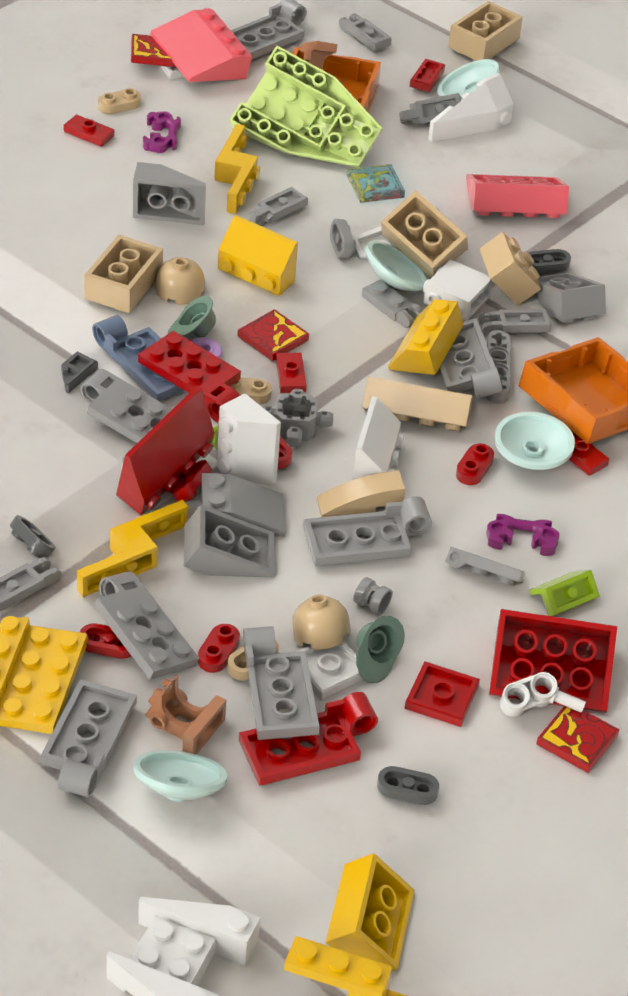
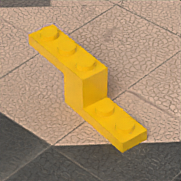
M240 124L235 125L215 160L214 180L232 184L227 195V213L236 214L239 207L244 206L246 194L251 193L253 182L258 180L260 175V166H257L258 156L241 153V149L246 148L248 136L245 135V125Z
M180 500L111 528L110 550L114 555L77 570V591L82 597H86L98 592L100 581L104 577L127 571L139 575L157 567L158 547L153 540L184 528L185 523L188 521L189 506L183 500Z
M295 936L284 963L285 971L347 990L348 996H407L389 990L392 966L302 937Z

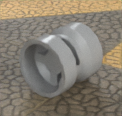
M365 577L357 586L353 601L360 606L367 605L372 612L381 615L389 606L393 591L386 586L379 587L374 580Z

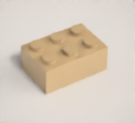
M487 1L451 25L448 47L459 54L474 59V61L491 59L520 39L523 16Z
M416 190L381 221L382 235L430 278L436 274L439 267H443L450 259L453 261L457 260L468 249L467 235Z
M118 234L84 275L85 299L130 313L155 282L158 269L163 264V248Z

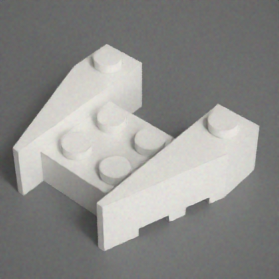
M141 897L139 899L138 924L147 927V930L130 959L110 951L108 952L107 979L124 993L128 991L132 996H219L216 993L198 987L200 980L215 954L244 966L247 964L259 941L261 917L230 905Z

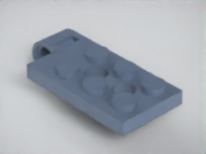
M114 315L93 324L92 332L98 345L151 397L161 401L184 391L138 363V354L161 339L150 327L128 335L126 324L119 315Z

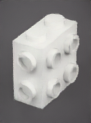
M450 259L443 267L438 268L436 274L431 279L426 280L423 286V292L425 293L423 303L429 305L434 299L458 301L463 321H468L490 297L492 280L489 275Z

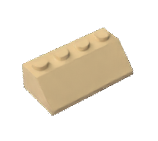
M368 376L362 408L368 410L371 398L374 396L378 397L399 421L408 422L409 418L419 419L420 425L434 427L435 423L445 424V429L460 432L461 427L467 428L473 398L472 395Z

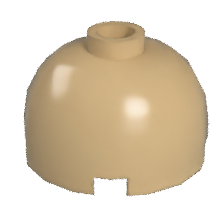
M184 257L167 260L158 269L155 280L156 293L166 302H168L169 298L175 300V304H189L196 298L201 297V293L205 290L203 271L195 261Z
M321 594L314 595L302 602L294 612L292 623L295 642L302 647L304 642L311 644V649H329L344 642L343 637L346 635L349 637L351 634L347 610L338 600Z

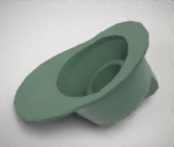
M202 296L191 301L169 328L168 334L175 331L181 336L188 335L192 339L206 337L216 323V315L212 310L213 300L209 296Z
M382 616L374 622L364 625L357 635L356 666L360 676L369 683H379L386 678L404 645L405 632L403 625L398 619L392 616Z

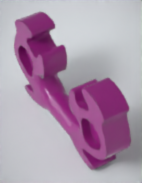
M166 111L149 112L147 115V126L152 125V130L162 131L164 128H168L169 132L166 137H162L157 132H151L150 139L147 136H143V149L145 151L163 153L172 146L173 150H176L178 146L177 133L181 128V118L178 116L174 120L173 116Z
M497 514L496 520L488 523L486 531L488 546L498 550L502 549L503 542H506L508 546L512 544L513 529L533 532L531 547L532 549H535L537 546L541 547L540 555L543 556L555 554L560 534L551 527L552 521L550 520L530 521L515 519L506 514Z

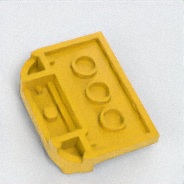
M7 616L1 620L0 726L52 734L63 713L88 641L86 633L30 625L29 617L16 618L14 616Z

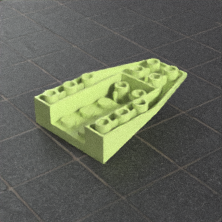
M276 46L265 63L267 71L246 104L241 102L230 118L232 130L236 124L245 125V135L286 154L359 168L381 133L382 127L336 77Z

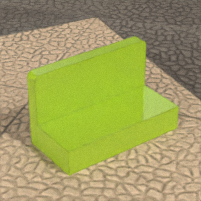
M592 570L573 571L529 589L531 595H542L548 616L559 614L600 597Z

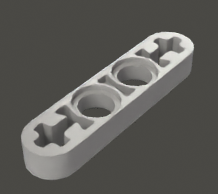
M494 330L488 334L486 345L491 357H501L504 359L497 360L493 358L498 373L504 375L499 376L503 392L486 396V398L492 403L502 404L508 400L510 393V336L504 331Z

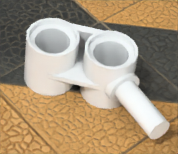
M541 672L507 685L500 699V709L509 717H518L527 709L535 706L545 707L550 703L553 704V701L582 713L586 702L559 691L554 676ZM535 686H545L549 693L540 694L535 689ZM515 695L521 699L522 703L512 704L508 700V696Z

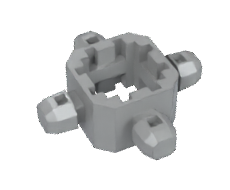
M294 389L291 393H284L278 396L277 408H272V406L263 407L281 422L280 437L287 439L290 446H298L302 441L314 438L315 426H333V413L322 410L321 412H316L317 399L311 395H305L302 389ZM287 414L292 415V419L287 418ZM300 415L305 416V420L300 419Z

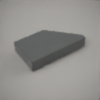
M77 351L61 364L65 391L70 393L98 369V361Z

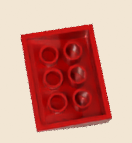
M197 385L125 454L116 496L140 515L148 508L150 510L154 509L161 500L160 496L165 491L168 493L172 491L178 484V479L183 474L188 475L194 469L196 461L200 457L205 458L214 447L212 441L215 432L202 388Z
M501 609L497 626L489 695L501 697L504 689L510 683L546 672L554 676L559 691L585 701L583 709L607 713L618 626ZM535 686V689L540 694L549 693L545 686ZM515 695L508 696V698L521 700ZM553 701V704H552V705L564 706V705L559 704V703H557V702H555V701Z

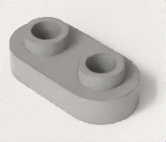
M334 219L330 228V239L338 258H350L351 254H354L356 250V241L353 240L350 225L344 219Z

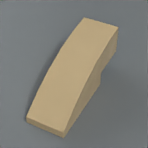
M400 470L360 477L317 496L321 517L376 512V507L386 506V503L402 502L404 500L405 487Z

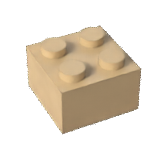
M502 232L479 248L490 279L517 306L541 290L538 282L540 275L532 266L534 260L527 251L522 252L520 250L521 247L515 238H509Z

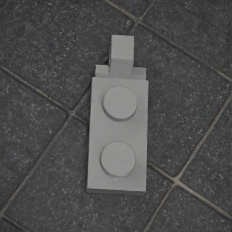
M455 93L416 101L410 104V110L399 112L400 120L413 119V124L429 123L447 107L456 106L461 101L460 95Z
M290 187L258 202V206L249 213V221L263 226L266 221L271 223L307 206L309 198L293 187Z
M450 547L445 561L457 569L471 565L473 566L472 572L486 577L488 572L499 575L498 581L514 586L515 581L523 583L526 574L522 570L454 547Z

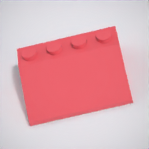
M204 8L203 10L190 11L151 30L150 35L170 56L172 62L188 82L246 79L252 55L213 9Z
M466 174L470 207L473 211H477V215L489 216L491 212H500V216H514V213H523L524 217H537V213L546 214L548 218H560V214H567L569 186L558 177Z

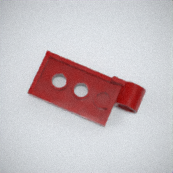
M175 331L170 332L138 354V363L186 392L190 393L197 385L202 388L209 415L217 423L219 422L220 406L240 396L230 386L241 379V371Z
M353 692L341 700L326 703L325 711L317 713L319 735L258 740L256 728L239 732V743L259 786L359 761L361 751L354 736L368 733L378 723V717L367 695L363 692ZM307 741L314 746L306 748L302 747L300 743ZM280 749L281 751H284L286 753L282 755H275L271 752V750Z

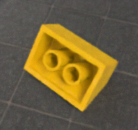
M235 215L218 249V269L280 296L295 282L298 242Z
M434 299L416 317L388 365L389 370L436 375L464 325L458 301Z
M375 853L346 863L325 943L330 947L392 966V971L397 970L415 890Z

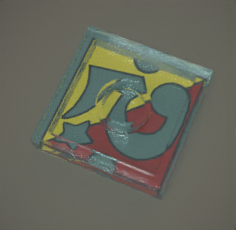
M392 164L347 169V177L360 203L405 197V190Z

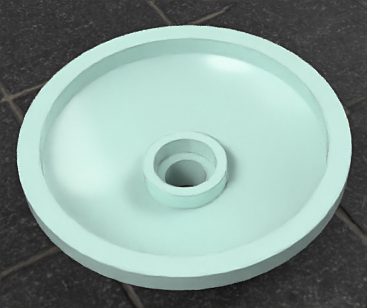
M491 59L477 60L465 64L448 74L441 81L437 89L438 95L440 97L459 93L460 100H462L461 96L466 92L470 94L477 89L476 84L482 79L496 73L500 74V67L496 61Z
M372 240L367 244L365 248L367 259L373 271L383 282L390 287L400 290L423 291V286L426 280L429 279L428 275L398 248L377 240Z
M520 412L506 417L498 424L494 437L495 445L503 457L519 467L530 470H547L564 464L572 456L575 446V439L571 430L562 421L538 412Z
M169 750L147 752L139 755L135 759L133 766L135 775L144 785L176 802L194 800L214 794L223 788L227 782V771L220 764L209 758L187 752Z

